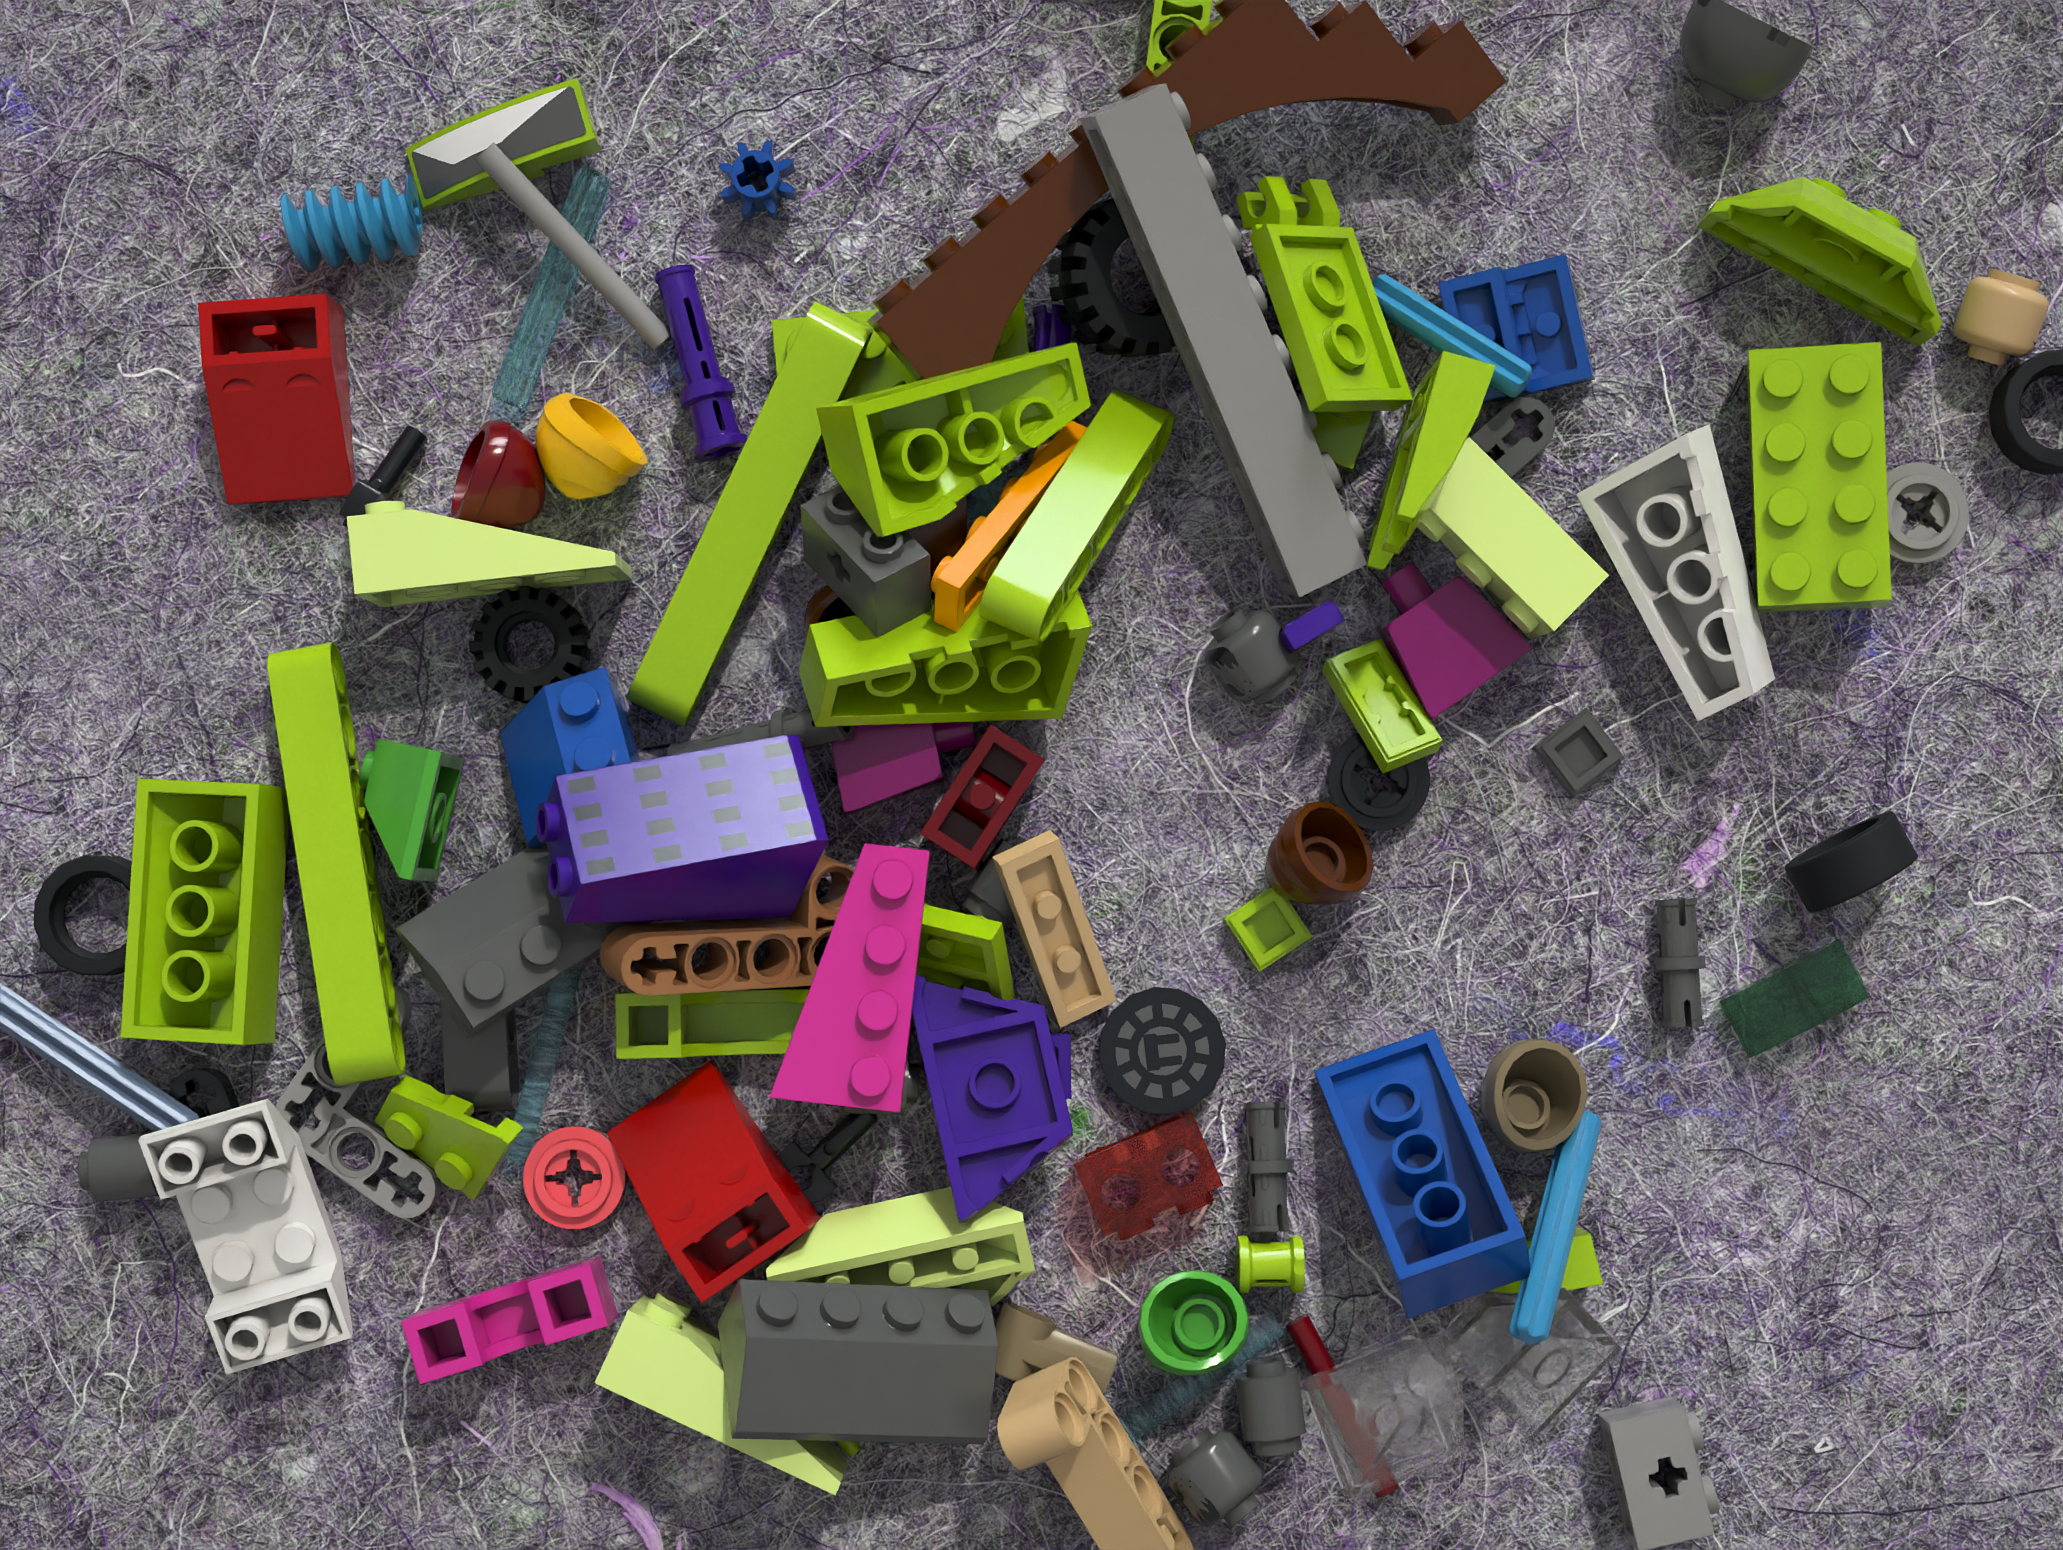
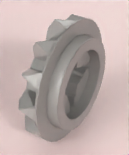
M1921 462L1903 464L1887 472L1890 556L1905 561L1906 564L1933 562L1948 555L1961 542L1969 522L1968 500L1959 482L1946 470L1933 464ZM1931 494L1932 496L1926 504L1928 506L1923 514L1930 521L1929 525L1931 527L1927 528L1925 525L1918 524L1902 533L1901 529L1904 527L1903 522L1907 517V512L1901 507L1902 503L1900 501L1903 500L1911 505Z

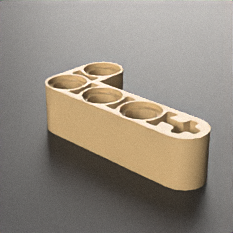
M1070 1357L1019 1379L1012 1385L997 1422L998 1437L1006 1457L1019 1470H1027L1046 1462L1100 1550H1194L1184 1525L1083 1362L1076 1357Z

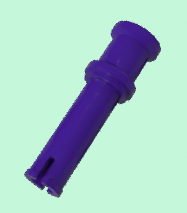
M686 264L677 265L659 271L654 278L659 287L671 338L685 387L680 390L681 396H679L681 409L689 411L697 440V445L693 448L695 460H717L740 453L748 439V435L740 433L731 400L736 396L734 384L729 381V378L722 377L710 335V328L706 320L694 275V266Z

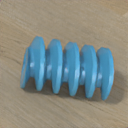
M410 174L406 176L404 194L398 195L388 177L381 179L378 198L371 197L363 181L356 182L354 201L352 202L346 201L338 185L331 186L329 203L325 206L321 205L313 189L305 191L303 209L299 210L294 206L288 193L281 195V214L288 244L302 269L307 272H315L319 269L321 256L331 268H340L344 265L346 252H348L356 264H365L369 261L371 247L378 258L383 261L391 260L394 257L396 243L407 257H414L419 253L423 219L417 186Z

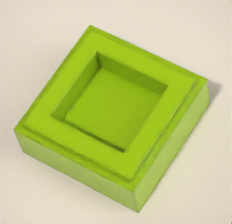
M1272 887L1223 918L1258 972L1312 937L1289 900L1279 896Z

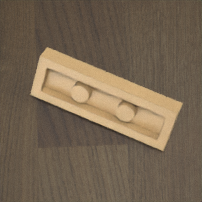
M1048 830L993 856L992 859L1051 1019L1062 1028L1116 1002L1113 988L1059 838L1051 830Z

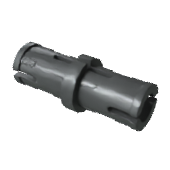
M1697 898L1655 900L1658 916L1660 957H1654L1653 961L1654 970L1661 971L1662 1028L1704 1026L1701 1009L1699 969L1706 968L1705 955H1698Z
M1285 1102L1244 1103L1247 1160L1241 1161V1174H1247L1249 1195L1248 1232L1290 1231L1287 1208V1173H1292V1160H1286Z

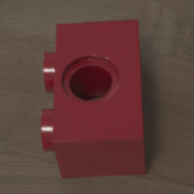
M990 724L920 834L976 870L1045 764V759Z

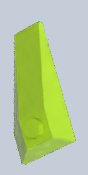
M1077 342L867 393L817 407L816 411L831 473L876 536L884 537L942 519L957 507L955 503L979 485L990 483L1002 473L1001 469L1028 448L1039 446L1088 409L1091 403Z

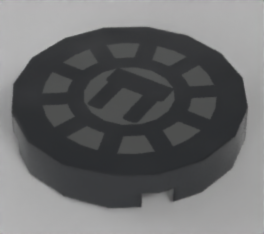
M1152 987L1130 994L1111 1011L1100 1032L1098 1058L1106 1082L1123 1102L1145 1113L1171 1115L1196 1106L1213 1091L1224 1069L1226 1042L1218 1019L1202 1000L1180 989Z

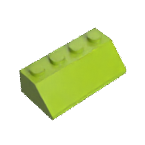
M137 778L120 1038L233 1045L275 1043L289 820L286 787L253 783Z

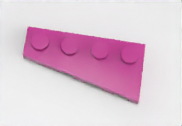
M864 843L769 1098L901 1112L930 850Z

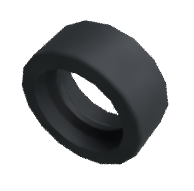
M2063 349L2043 351L2009 370L1994 389L1989 408L1991 434L2003 455L2021 469L2042 475L2063 473V448H2047L2032 439L2021 421L2019 405L2022 394L2032 382L2045 376L2058 375L2063 377Z
M1890 811L1859 822L1821 841L1792 859L1785 865V870L1807 911L1812 913L1836 906L1878 886L1909 867L1918 858V854L1894 812Z
M83 855L61 864L44 880L34 902V928L42 949L58 966L79 975L106 976L125 972L126 943L108 953H92L79 947L67 931L65 925V905L70 894L81 883L94 878H110L123 884L130 892L132 861L120 856Z

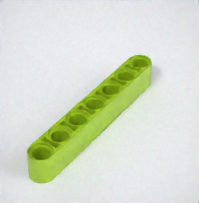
M817 301L810 307L634 677L626 697L627 701L682 727H685L823 441L816 408L842 401L871 339L872 328Z
M335 642L269 653L267 658L268 678L330 1071L338 1086L402 1075L405 1073L406 1068L404 1041L367 808L364 804V790L359 785L360 764L342 658Z

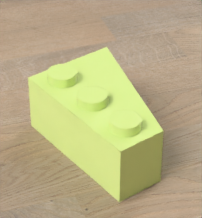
M1470 437L1466 439L1441 490L1417 526L1431 540L1435 542L1441 540L1457 558L1455 562L1461 571L1476 585L1486 590L1528 639L1554 632L1609 576Z

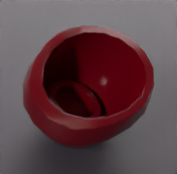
M489 420L478 430L470 442L457 475L451 507V518L509 529L517 525L527 524L539 516L546 496L545 473L532 441L523 432L511 426L510 422Z

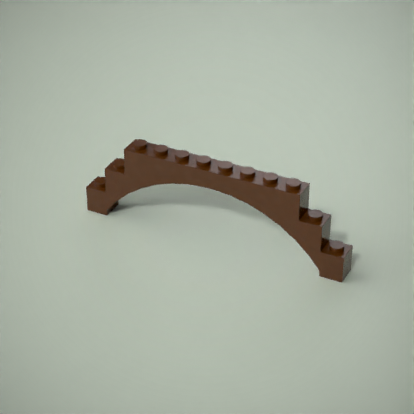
M1218 0L1213 7L1220 14L1203 30H1200L1196 23L1185 29L1166 46L1165 49L1171 57L1153 73L1148 66H1144L1128 78L1117 89V92L1122 98H1125L1148 86L1166 83L1170 93L1177 92L1187 107L1191 118V128L1186 130L1188 137L1201 130L1249 112L1284 104L1319 101L1381 103L1427 112L1438 126L1461 122L1501 87L1506 80L1461 20L1439 26L1435 21L1429 22L1403 44L1409 52L1406 54L1366 0L1348 5L1345 8L1340 1L1331 5L1309 25L1315 33L1313 36L1285 0ZM1099 108L1094 109V110H1093L1092 112H1090V113H1093V112L1099 110ZM1081 121L1068 132L1074 142L1058 156L1055 157L1048 150L1020 173L1019 176L1025 184L1006 200L1001 193H998L983 204L971 216V219L977 226L959 242L950 235L929 251L922 259L928 269L908 285L903 278H900L873 301V304L879 311L867 322L916 381L991 363L1004 328L1032 277L1063 235L1109 190ZM902 380L893 387L906 384V382ZM967 495L955 503L957 507L942 519L906 530L930 554L931 581L942 559L946 556L954 557L965 544L968 534Z

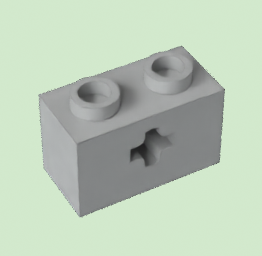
M1672 1396L1597 1413L1625 1536L1636 1550H1649L1715 1535L1710 1515L1719 1513V1504L1709 1474L1701 1476L1696 1451L1704 1449V1439L1696 1413L1694 1411L1686 1412L1685 1406ZM1658 1459H1665L1674 1467V1469H1669L1665 1472L1666 1484L1659 1485L1649 1476L1658 1472Z

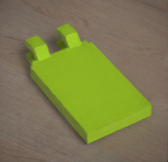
M1265 176L1257 182L1260 192H1243L1237 196L1236 200L1243 228L1252 230V234L1249 237L1309 411H1396L1412 401L1413 398L1353 227H1340V211L1327 181L1323 179H1308L1301 184L1304 195L1290 194L1283 177ZM1306 197H1307L1308 200H1309V211H1308V202H1307Z

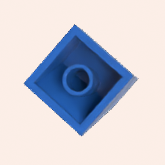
M606 667L543 686L500 733L526 841L530 848L546 844L541 843L537 837L536 812L540 803H546L556 776L640 761L624 700Z

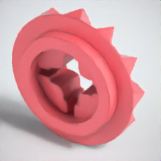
M574 1125L554 1130L535 1144L524 1165L523 1187L529 1204L542 1219L560 1228L583 1229L607 1218L621 1202L627 1173L612 1142L601 1131ZM573 1150H577V1159L580 1160L582 1170L592 1171V1174H601L602 1177L582 1185L581 1195L578 1196V1205H575V1195L571 1194L570 1184L560 1183L559 1180H549V1175H557L559 1172L569 1169L571 1159L574 1158Z

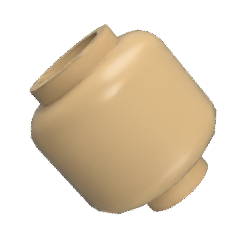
M1990 268L1988 277L1980 276L1972 279L1967 285L1953 327L1955 335L1960 340L1970 343L1966 356L2004 367L2008 355L2016 357L2029 355L2035 347L2049 307L2047 298L2037 292L2040 282Z

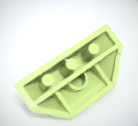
M951 1187L827 1213L766 1268V1277L769 1281L988 1290L992 1308L1011 1291L1020 1279L1025 1280L1035 1271V1266L1022 1212L991 1202L969 1221L959 1223Z

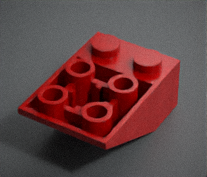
M327 293L198 303L202 370L227 504L242 505L348 497L355 486L344 308Z
M713 1060L705 1063L606 1132L665 1250L701 1303L808 1231L820 1219Z

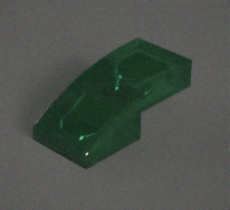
M1840 938L1782 965L1780 970L1722 996L1719 1002L1745 1052L1751 1058L1868 999L1870 993Z

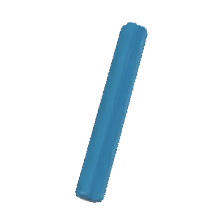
M1584 1110L1577 1127L1571 1135L1555 1148L1529 1249L1531 1270L1529 1277L1521 1280L1509 1327L1513 1338L1524 1341L1528 1345H1539L1541 1341H1545L1549 1337L1601 1129L1600 1117Z

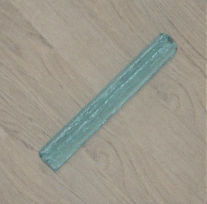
M581 167L576 172L561 215L589 244L611 188V181L606 175L598 171ZM551 240L492 388V396L495 399L515 408H523L528 402L578 273V269Z

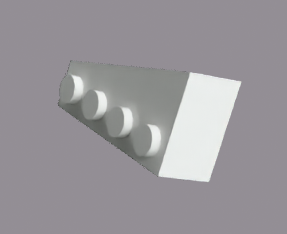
M1710 424L1681 436L1576 494L1697 721L1755 694L1775 680Z

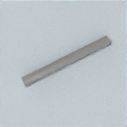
M494 142L475 159L653 350L671 335L670 330Z

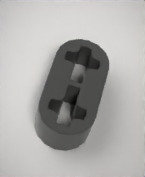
M1530 397L1518 398L1507 404L1470 438L1485 453L1493 449L1500 457L1495 463L1511 478L1551 441L1555 430L1554 416L1549 407L1540 400ZM1515 413L1521 419L1527 418L1531 414L1537 419L1539 424L1533 430L1534 435L1538 438L1536 442H1533L1528 437H1524L1512 448H1508L1502 439L1515 427V422L1510 417L1512 414Z

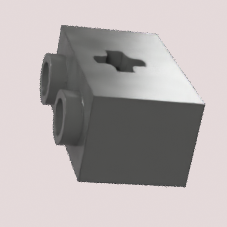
M841 485L800 505L805 562L877 638L932 609L930 554L906 530L884 537H877Z

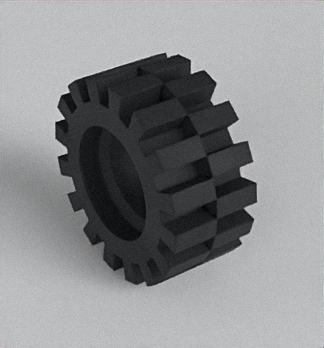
M518 586V590L513 592L506 589L497 594L499 599L495 602L490 603L487 601L480 609L484 612L479 621L474 619L470 630L475 632L474 641H469V652L474 654L476 662L472 664L476 672L486 680L484 683L492 690L502 694V696L528 704L543 686L586 672L583 670L585 660L590 661L591 649L588 648L587 639H591L589 630L584 626L581 620L583 617L578 610L570 605L568 601L550 590L541 587L540 589H534L530 586ZM527 621H537L545 624L552 632L555 643L550 660L542 667L533 670L518 668L510 660L507 652V640L510 633L516 626Z

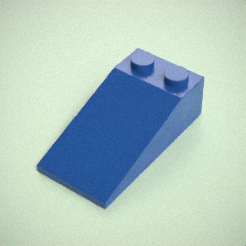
M1434 1029L1314 1070L1323 1099L1407 1319L1529 1277L1531 1266L1526 1235Z

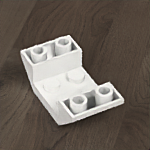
M269 1099L140 1136L138 1141L160 1200L176 1195L214 1297L205 1315V1319L226 1375L352 1337V1322L342 1255L301 1139Z

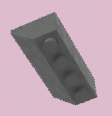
M546 843L537 847L526 848L398 926L396 932L467 1039L599 956L601 945L606 936L617 927L628 924H646L653 921L565 923L559 897H553L549 891L548 865L550 855Z
M739 1279L718 1320L732 1439L983 1445L987 1440L999 1348L988 1290Z

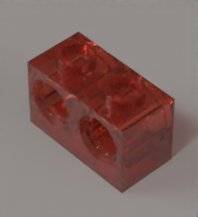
M1190 1110L1073 1159L1074 1167L1103 1236L1116 1231L1120 1240L1133 1237L1155 1226L1152 1216L1176 1206L1179 1215H1183L1210 1204L1214 1201L1211 1191L1223 1186L1195 1117ZM1177 1148L1190 1150L1197 1159V1168L1194 1175L1189 1180L1181 1183L1167 1180L1161 1172L1163 1158L1168 1152ZM1127 1174L1138 1183L1136 1199L1126 1207L1117 1208L1110 1206L1104 1201L1101 1194L1104 1182L1112 1175Z

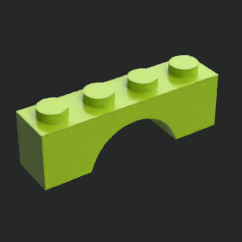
M810 988L749 989L653 996L640 995L635 992L615 993L616 1059L785 1054Z

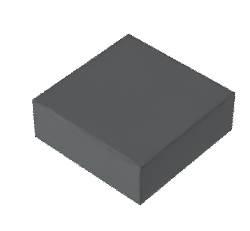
M1587 708L1582 709L1533 746V749L1570 797L1578 795L1625 759Z

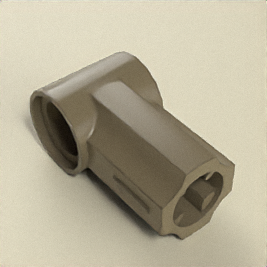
M1003 1303L995 1323L999 1346L995 1373L1017 1381L1070 1357H1076L1083 1362L1103 1395L1105 1394L1118 1359V1353L1056 1328V1322L1035 1311L1014 1303Z

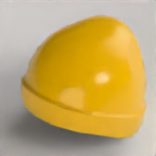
M565 392L551 398L543 406L544 411L538 420L535 432L536 451L544 473L554 487L564 496L573 500H586L612 493L617 486L625 485L629 477L637 475L648 463L647 456L634 435L616 415L601 404Z

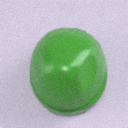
M1190 1270L1168 1276L1158 1282L1146 1294L1139 1307L1137 1327L1140 1344L1150 1362L1163 1372L1180 1377L1207 1374L1227 1365L1241 1352L1249 1334V1313L1245 1301L1230 1282L1213 1272Z

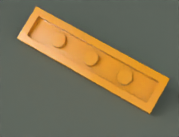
M1071 421L1061 428L1052 440L1048 438L1041 443L1033 455L1031 465L1020 478L1013 476L1002 490L998 504L987 517L981 515L974 521L967 534L965 544L954 557L946 556L942 559L931 581V591L935 593V623L957 632L978 607L988 580L1087 427Z

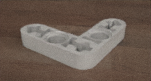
M394 983L403 1032L411 1018L412 1003L408 993L400 985ZM323 1036L280 1096L275 1108L297 1132L308 1156L384 1210L399 1218H413L429 1211L437 1203L441 1194V1180L437 1177L433 1168L410 1150L395 1145L387 1137L385 1131L350 1107L367 1081L338 1086L335 1083L326 1065L327 1051ZM313 1075L323 1087L341 1093V1097L336 1102L332 1095L324 1096L313 1113L316 1118L321 1120L318 1127L308 1125L299 1130L294 1125L299 1115L292 1109L294 1102L298 1104L309 1102L320 1089L316 1085L309 1084L308 1081ZM352 1133H361L367 1136L374 1145L375 1156L372 1163L365 1169L351 1168L342 1158L341 1146L344 1139ZM390 1153L398 1158V1161L388 1168L402 1178H407L414 1173L420 1175L422 1180L419 1182L418 1189L425 1194L422 1201L414 1198L405 1204L398 1199L402 1188L387 1176L380 1179L378 1187L370 1181L371 1177L375 1176L385 1167Z

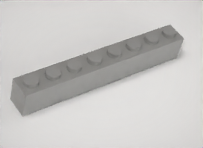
M1164 83L1148 86L1080 118L1280 590L1300 598L1367 565L1360 546L1366 543L1364 531L1355 514L1351 510H1344L1336 488L1342 485L1339 471L1327 452H1320L1312 430L1317 428L1315 414L1309 411L1304 395L1301 393L1296 395L1287 371L1292 370L1293 364L1289 351L1277 334L1271 335L1262 314V312L1268 309L1265 294L1257 279L1251 274L1247 276L1237 254L1243 248L1240 234L1233 220L1227 214L1221 216L1212 191L1217 189L1215 174L1206 157L1202 153L1195 154L1186 130L1191 128V118L1184 101L1177 92L1170 93L1167 84Z

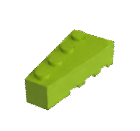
M1076 591L1051 633L1042 643L980 617V604L960 629L954 632L934 622L935 599L931 600V610L878 638L856 615L810 624L798 672L815 727L1062 719L1092 628L1079 591Z

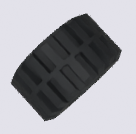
M1113 198L1094 203L1089 208V211H1086L1071 227L1072 230L1066 232L1055 246V248L1062 251L1061 257L1049 261L1048 274H1056L1059 279V286L1049 288L1051 300H1062L1066 308L1057 314L1064 326L1075 325L1078 328L1073 337L1083 345L1096 344V352L1105 355L1119 354L1121 357H1134L1171 352V347L1177 346L1157 299L1155 298L1147 310L1138 314L1128 309L1117 297L1111 282V263L1118 247L1130 236Z

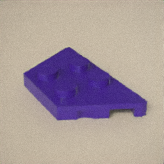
M916 975L912 1015L958 1222L962 1223L972 1219L1073 1136V1127L1043 1005L1018 999L1007 1001L995 998L989 992L964 987L963 990L927 982L926 977Z

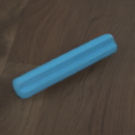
M1379 274L1372 281L1384 318L1440 353L1447 351L1496 365L1490 385L1509 397H1517L1528 385L1533 374L1530 364L1388 275Z

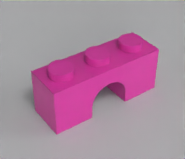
M598 1255L417 1311L402 1320L401 1324L419 1384H423L481 1366L491 1359L539 1343H545L546 1346L607 1327L618 1317V1313L601 1256Z

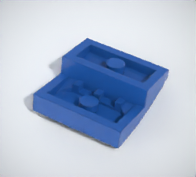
M1566 254L1506 270L1496 267L1438 283L1445 312L1530 364L1531 372L1533 373L1528 385L1517 397L1595 380L1570 263ZM1489 384L1482 404L1517 397H1509Z

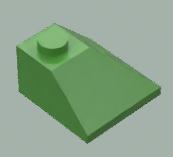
M378 739L376 750L367 751L360 770L359 785L361 788L366 789L364 804L398 877L412 881L437 882L465 759L440 751Z

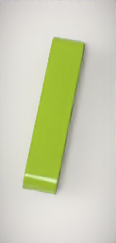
M1117 389L1109 394L992 573L980 602V617L1041 643L1048 637L1161 458L1175 422V414Z

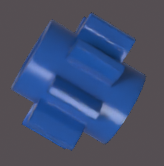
M767 140L762 146L761 151H748L747 147L740 142L737 144L740 156L735 160L734 164L720 163L719 165L721 175L733 182V185L724 188L720 193L725 204H732L740 199L742 202V216L746 222L753 218L755 211H767L769 216L775 221L778 219L776 206L780 203L782 197L788 200H794L797 197L795 188L782 180V178L791 175L795 171L792 159H783L776 163L772 141ZM759 171L761 176L766 178L768 188L757 192L752 184L750 185L749 174Z

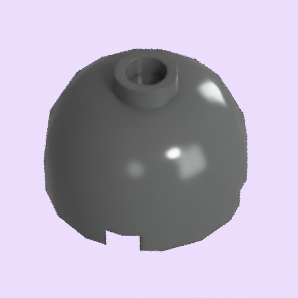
M1694 0L1680 34V53L1684 65L1692 74L1702 80L1696 92L1729 109L1735 98L1759 103L1773 99L1782 93L1801 72L1814 48L1721 0Z

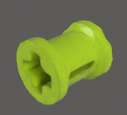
M1247 1235L1237 1236L1235 1245V1275L1238 1293L1248 1294L1251 1287H1289L1293 1293H1303L1305 1282L1303 1238L1301 1236H1291L1288 1242H1250Z

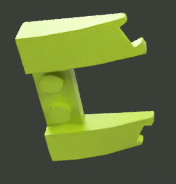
M1443 351L1411 394L1413 400L1407 405L1367 550H1370L1366 567L1382 571L1386 568L1394 554L1400 555L1441 490L1479 415L1496 365Z

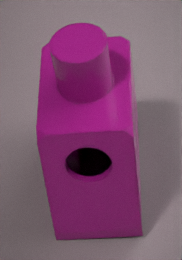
M1412 561L1382 582L1384 588L1403 613L1380 630L1382 639L1430 720L1532 650L1528 642L1460 575L1434 592Z
M972 722L855 726L852 739L832 742V753L844 813L848 815L858 813L944 780L939 753L976 746Z

